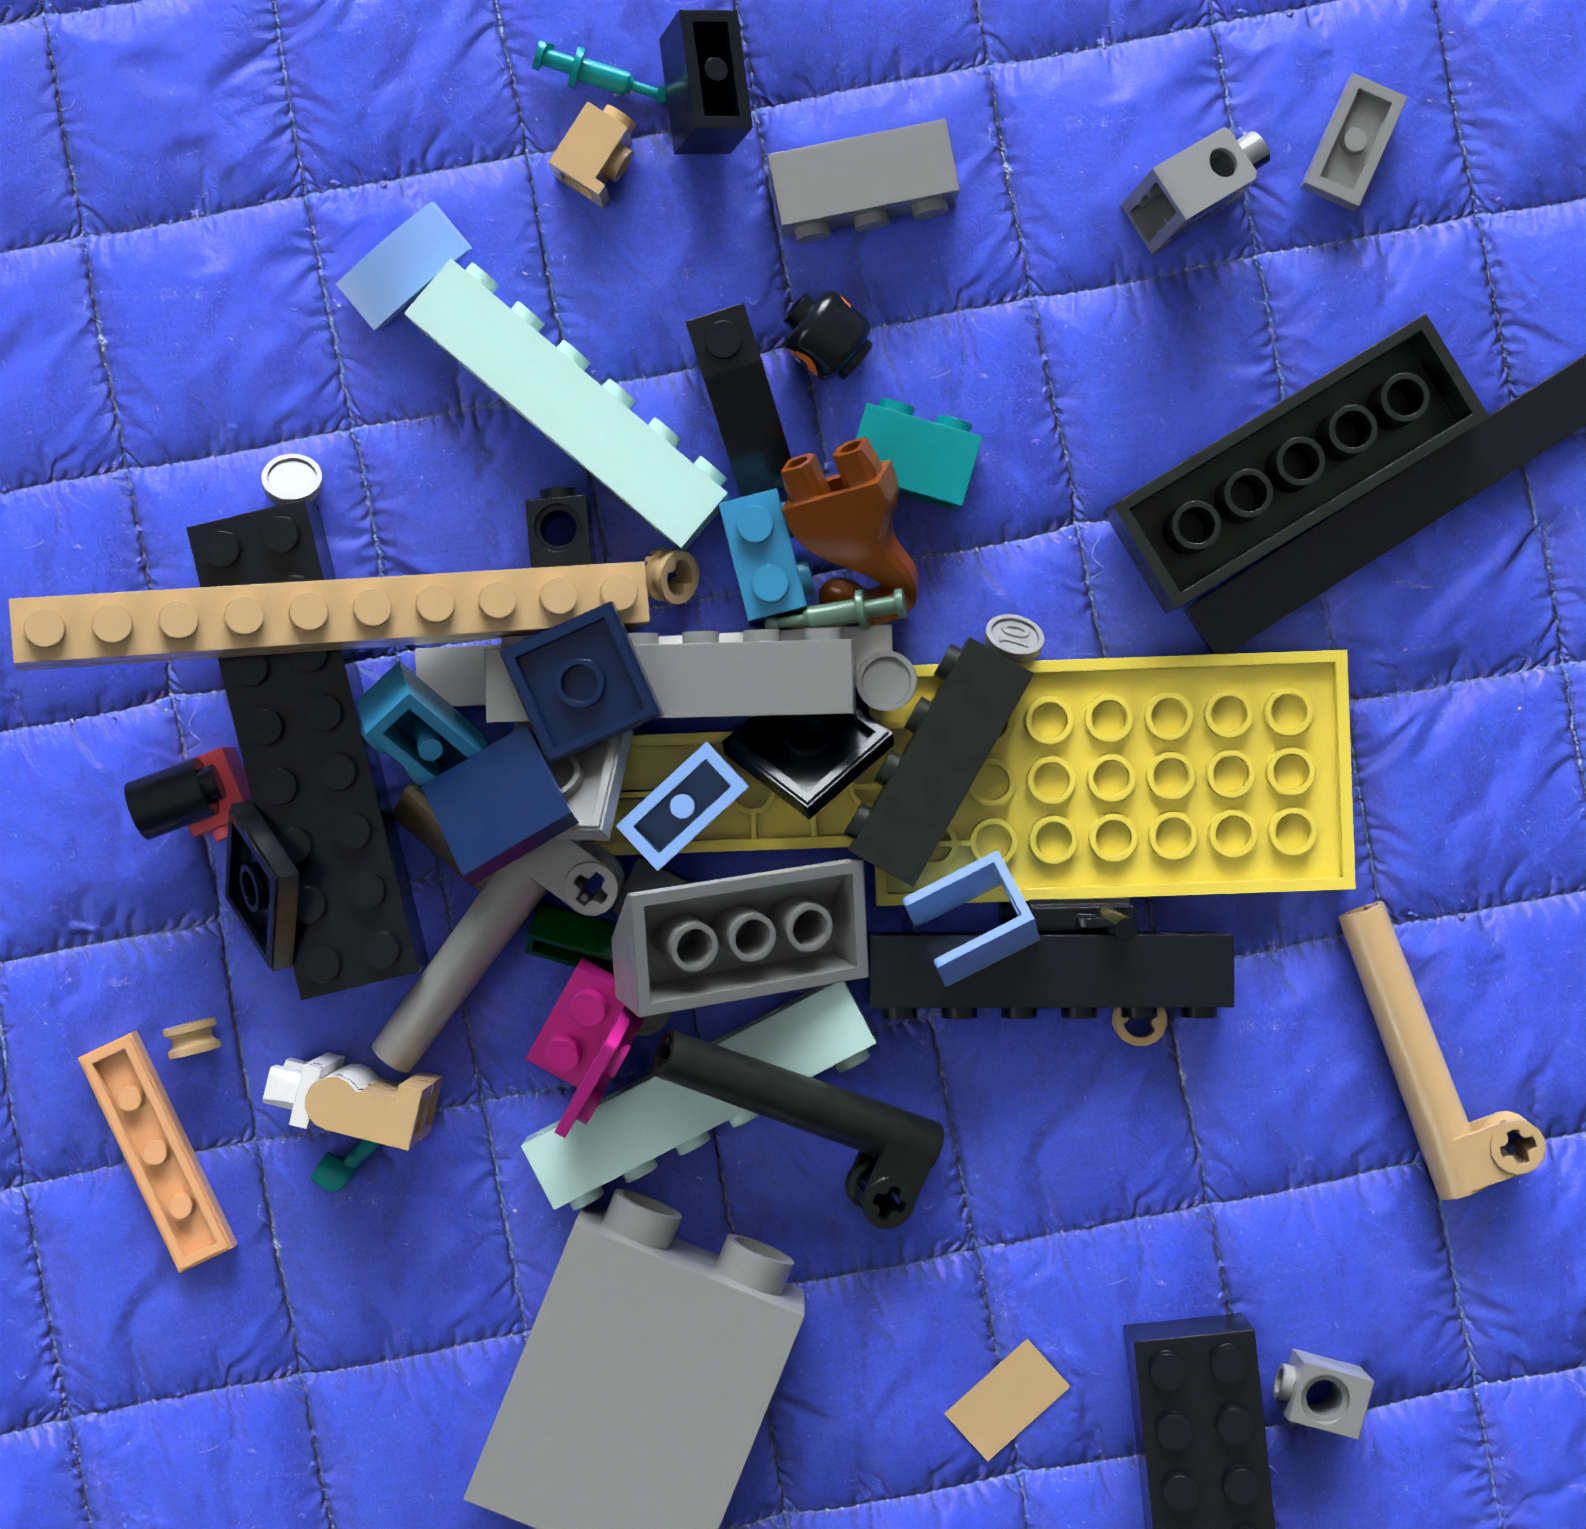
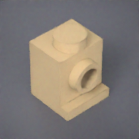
M587 101L548 161L554 177L604 209L610 200L605 184L609 179L617 182L633 158L634 151L629 149L632 144L630 135L636 128V123L625 113L607 104L602 111Z

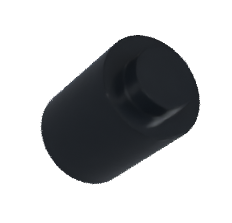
M198 757L127 782L124 786L125 799L132 820L146 840L218 815L220 812L219 801L226 798L225 787L216 767L213 764L205 767Z

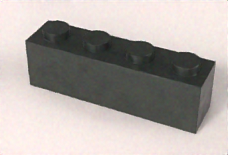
M971 637L965 641L962 648L951 643L934 673V676L940 678L943 682L932 701L921 696L904 726L905 729L913 733L904 751L900 754L891 749L874 779L875 782L883 786L872 807L861 802L844 834L853 838L848 850L914 887L1034 673Z

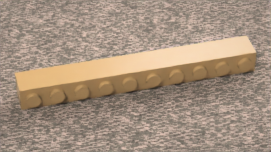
M645 561L8 599L13 662L17 671L495 640L507 636H535L610 601L615 603L627 631L637 630L650 622Z

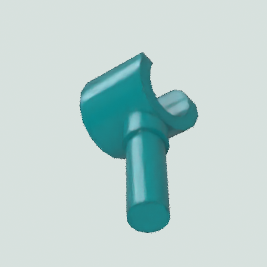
M363 1140L349 1153L344 1161L327 1152L312 1173L311 1180L329 1192H335L344 1188L355 1170L362 1164L361 1162L381 1144Z

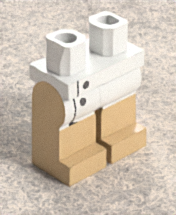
M330 1052L309 1062L290 1057L285 1060L283 1066L274 1065L270 1068L262 1103L292 1110L289 1125L308 1129L315 1124L324 1130L407 1151L430 1134L444 1077L430 1072L419 1071L404 1082H397L378 1077L370 1067L363 1064L351 1063L343 1066L345 1056Z

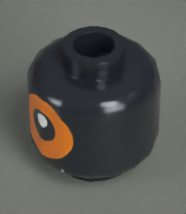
M833 290L824 291L815 299L804 293L783 318V322L790 327L784 339L786 351L820 380H828L836 375L844 380L862 362L873 346V343L867 339L871 329L868 319Z

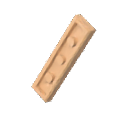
M138 1031L131 1032L78 1057L178 1272L181 1273L234 1248L238 1244Z

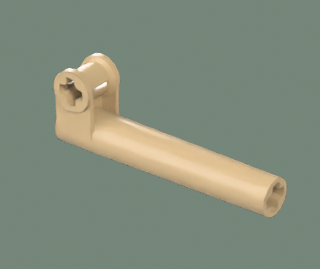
M1384 901L1367 904L1338 916L1439 1199L1454 1200L1470 1196L1482 1191L1489 1185L1529 1173L1536 1169L1544 1159L1546 1151L1545 1138L1537 1127L1518 1113L1500 1111L1468 1122ZM1514 1130L1522 1138L1515 1141L1517 1151L1509 1154L1502 1146L1508 1143L1507 1133Z

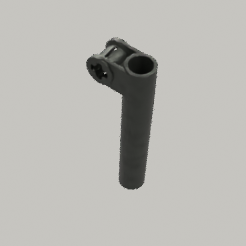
M671 1029L662 1037L654 1055L652 1071L654 1076L858 1150L859 1152L853 1166L847 1174L845 1182L846 1192L852 1202L862 1208V1212L867 1220L878 1228L891 1229L907 1221L913 1212L915 1202L929 1171L935 1165L943 1147L944 1129L941 1123ZM860 1181L866 1186L865 1189L860 1185ZM894 1195L900 1199V1204L893 1198Z

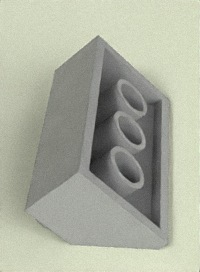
M856 857L627 893L611 938L615 998L641 1018L869 977L863 859Z

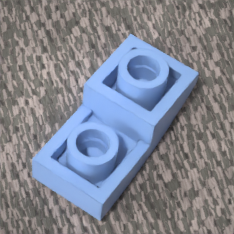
M430 202L362 258L336 283V286L375 331L384 328L422 292L450 258L458 263L473 248L437 204Z

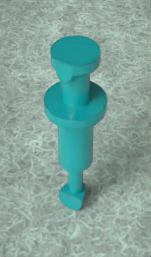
M541 40L538 43L532 69L539 71L542 65L569 74L567 84L569 87L575 88L576 82L580 81L623 96L624 93L632 91L654 98L655 102L659 104L667 102L665 87L659 86L658 89L634 81V77L630 75L631 72L584 57L586 48L578 46L576 55L573 57L553 50L555 46Z

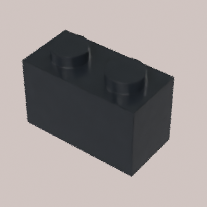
M679 10L659 38L674 154H731L753 128L737 10Z

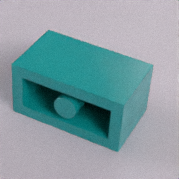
M881 398L879 406L866 402L856 439L867 437L880 462L889 459L892 461L899 485V495L959 512L964 503L983 436L970 433L972 424L951 416L938 415L936 423L913 416L915 408L900 401Z

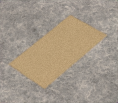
M1027 1338L944 1414L988 1462L1071 1386Z

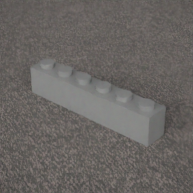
M805 628L804 640L780 641V629L743 630V642L720 643L719 631L682 632L683 644H659L658 633H628L664 715L658 718L857 713L855 640L841 639V628ZM532 636L502 637L501 649H484L486 723L529 721L499 651Z

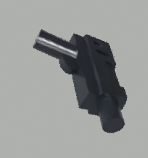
M1129 897L1029 899V901H1025L1035 919L1038 933L1107 932L1121 941L1131 940L1137 933V924L1134 921V906L1130 904ZM999 902V925H1003L1018 917L1010 902Z

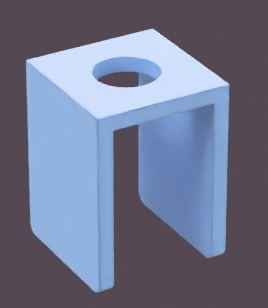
M998 850L902 899L914 927H918L1001 885L1018 916L937 957L933 962L945 987L1040 940L1035 919Z

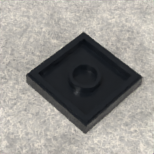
M857 706V713L751 716L724 739L722 745L726 756L810 820L893 747L894 737L892 731Z
M252 800L233 803L229 809L225 898L267 966L272 971H277L293 966L300 873Z

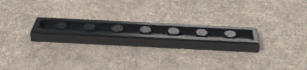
M1586 354L1489 415L1490 418L1383 482L1184 609V613L1211 654L1229 653L1585 426Z

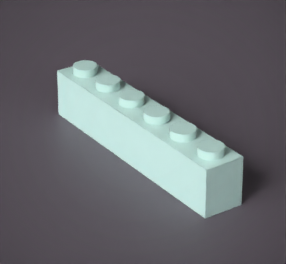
M450 258L405 311L404 314L407 318L680 551H686L720 511L718 503L729 500L728 492L721 487L727 478L702 456H699L692 463L679 452L676 447L682 440L656 417L647 425L630 409L636 401L614 381L608 379L601 386L588 375L585 369L591 363L572 345L562 340L555 347L539 333L545 324L522 303L517 301L510 309L493 294L499 285L476 264L471 262L464 270Z
M844 981L817 986L709 1043L814 1078V1075L834 1065L838 1072L841 1073L864 1062L870 1057L867 1048L876 1044V1040L847 982ZM651 1072L601 1098L587 1125L575 1120L565 1138L554 1133L560 1122L558 1120L527 1136L521 1148L553 1209L556 1210L570 1203L574 1211L602 1197L605 1194L602 1185L622 1175L626 1183L639 1179L658 1167L654 1158L673 1148H676L679 1155H684L711 1139L708 1130L728 1120L732 1128L751 1121L760 1114L658 1078Z

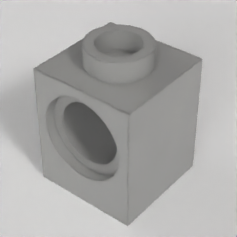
M1292 1348L1288 1364L1281 1363L1277 1369L1273 1384V1397L1278 1399L1277 1406L1288 1421L1359 1440L1374 1380L1361 1366ZM1320 1380L1331 1381V1392L1324 1401L1319 1403H1309L1306 1401L1307 1391L1313 1383Z

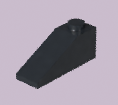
M744 303L685 321L741 497L775 488L778 491L785 490L781 470L787 461L791 459V455Z

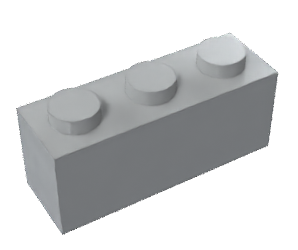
M946 119L768 154V170L782 239L795 236L797 243H811L826 239L831 236L830 229L853 224L855 231L858 232L879 229L890 224L889 217L913 213L915 220L939 217L948 213V205L957 203L960 192Z

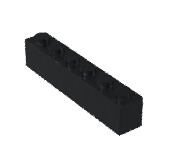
M989 931L869 932L870 1008H881L882 1018L886 1019L917 1018V1008H941V1017L948 1019L977 1018V1008H1001V1017L1010 1019L1037 1018V1008H1061V1017L1073 1019L1097 1018V1008H1121V1017L1156 1018L1157 1008L1181 1007V1017L1216 1018L1217 1007H1234V934L1226 931H1137L1136 935L1128 941H1121L1107 932L1039 933V941L945 987L933 961L937 957Z

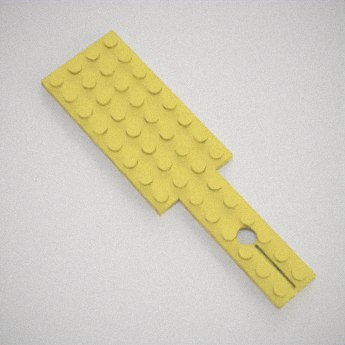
M1347 650L1039 660L1017 663L1033 672L1034 675L915 886L912 887L874 866L876 906L904 905L902 901L904 897L997 850L1025 901H1029V899L1124 898L1356 889ZM939 664L913 665L917 675V688L913 698L904 707L895 711L885 712L868 706L869 715L893 732L894 746L810 820L724 754L722 741L734 731L633 735L621 791L655 790L707 741L711 743L750 787L679 853L849 847L853 838L847 836L844 832L861 802L872 807L883 788L882 785L874 781L879 769L891 749L902 754L913 735L912 732L904 728L909 716L921 696L932 701L943 680L934 676ZM652 791L620 792L619 798H644ZM644 799L618 800L610 840L593 841L614 856L642 855L616 825ZM1000 885L966 903L1010 901Z

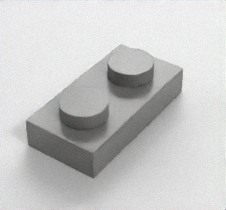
M1352 73L1345 84L1300 188L1354 212L1361 204L1408 97Z

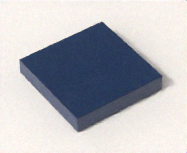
M613 601L499 651L549 765L664 715Z
M527 724L421 786L458 868L471 886L579 823L551 766L545 758L535 734Z

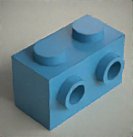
M777 488L718 503L749 625L764 622L773 615H778L780 618L787 616L788 613L807 610L805 596L816 593L807 558L795 560L790 538L795 536L791 532L781 511L786 502L781 503Z
M400 661L356 701L362 722L359 730L363 738L377 752L383 755L388 753L398 761L409 777L420 787L488 747L484 734L480 729Z

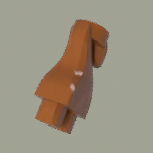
M867 437L852 440L837 447L832 455L839 471L837 475L825 478L816 454L807 453L788 460L781 470L784 488L788 496L781 511L795 538L813 554L837 565L867 575L880 584L867 589L848 578H831L820 588L819 605L855 599V590L863 589L866 599L870 600L894 596V589L903 588L907 613L910 612L916 605L920 575L915 563L898 542L894 533L893 518L898 504L899 485L892 461L889 459L880 462ZM896 613L871 617L870 626L883 625L898 619V615Z

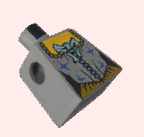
M1223 127L1152 168L1121 204L1122 209L1151 254L1154 255L1234 203L1258 179L1256 170L1270 161L1268 146L1264 139L1254 131H1250L1236 140L1231 130Z

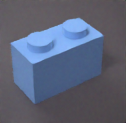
M706 741L624 817L616 827L647 861L659 871L750 786L711 743Z

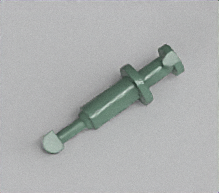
M903 588L894 589V596L867 600L863 589L855 590V599L807 606V610L799 615L780 618L778 615L770 616L765 620L764 628L780 629L798 625H805L810 628H827L859 623L861 630L870 629L871 617L897 613L899 619L907 618Z

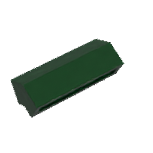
M541 901L536 907L527 933L525 953L577 967L583 957L614 975L611 938L617 921L599 916L583 915L573 909Z

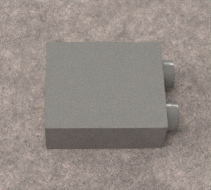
M615 1189L607 1209L592 1203L582 1207L569 1235L463 1500L535 1529H719L805 1317L804 1289L787 1283L795 1263L794 1260L766 1243L738 1234L727 1235L719 1255L676 1238L674 1236L681 1222L682 1215L669 1205L635 1191Z

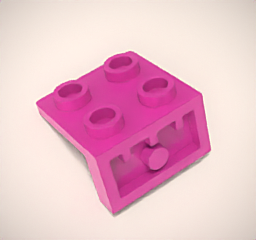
M583 957L525 1058L577 1087L554 1133L563 1138L567 1136L575 1120L587 1125L604 1094L606 1086L610 1079H613L631 1048L632 1041L645 1019L643 1017L639 1018L615 998L614 975Z

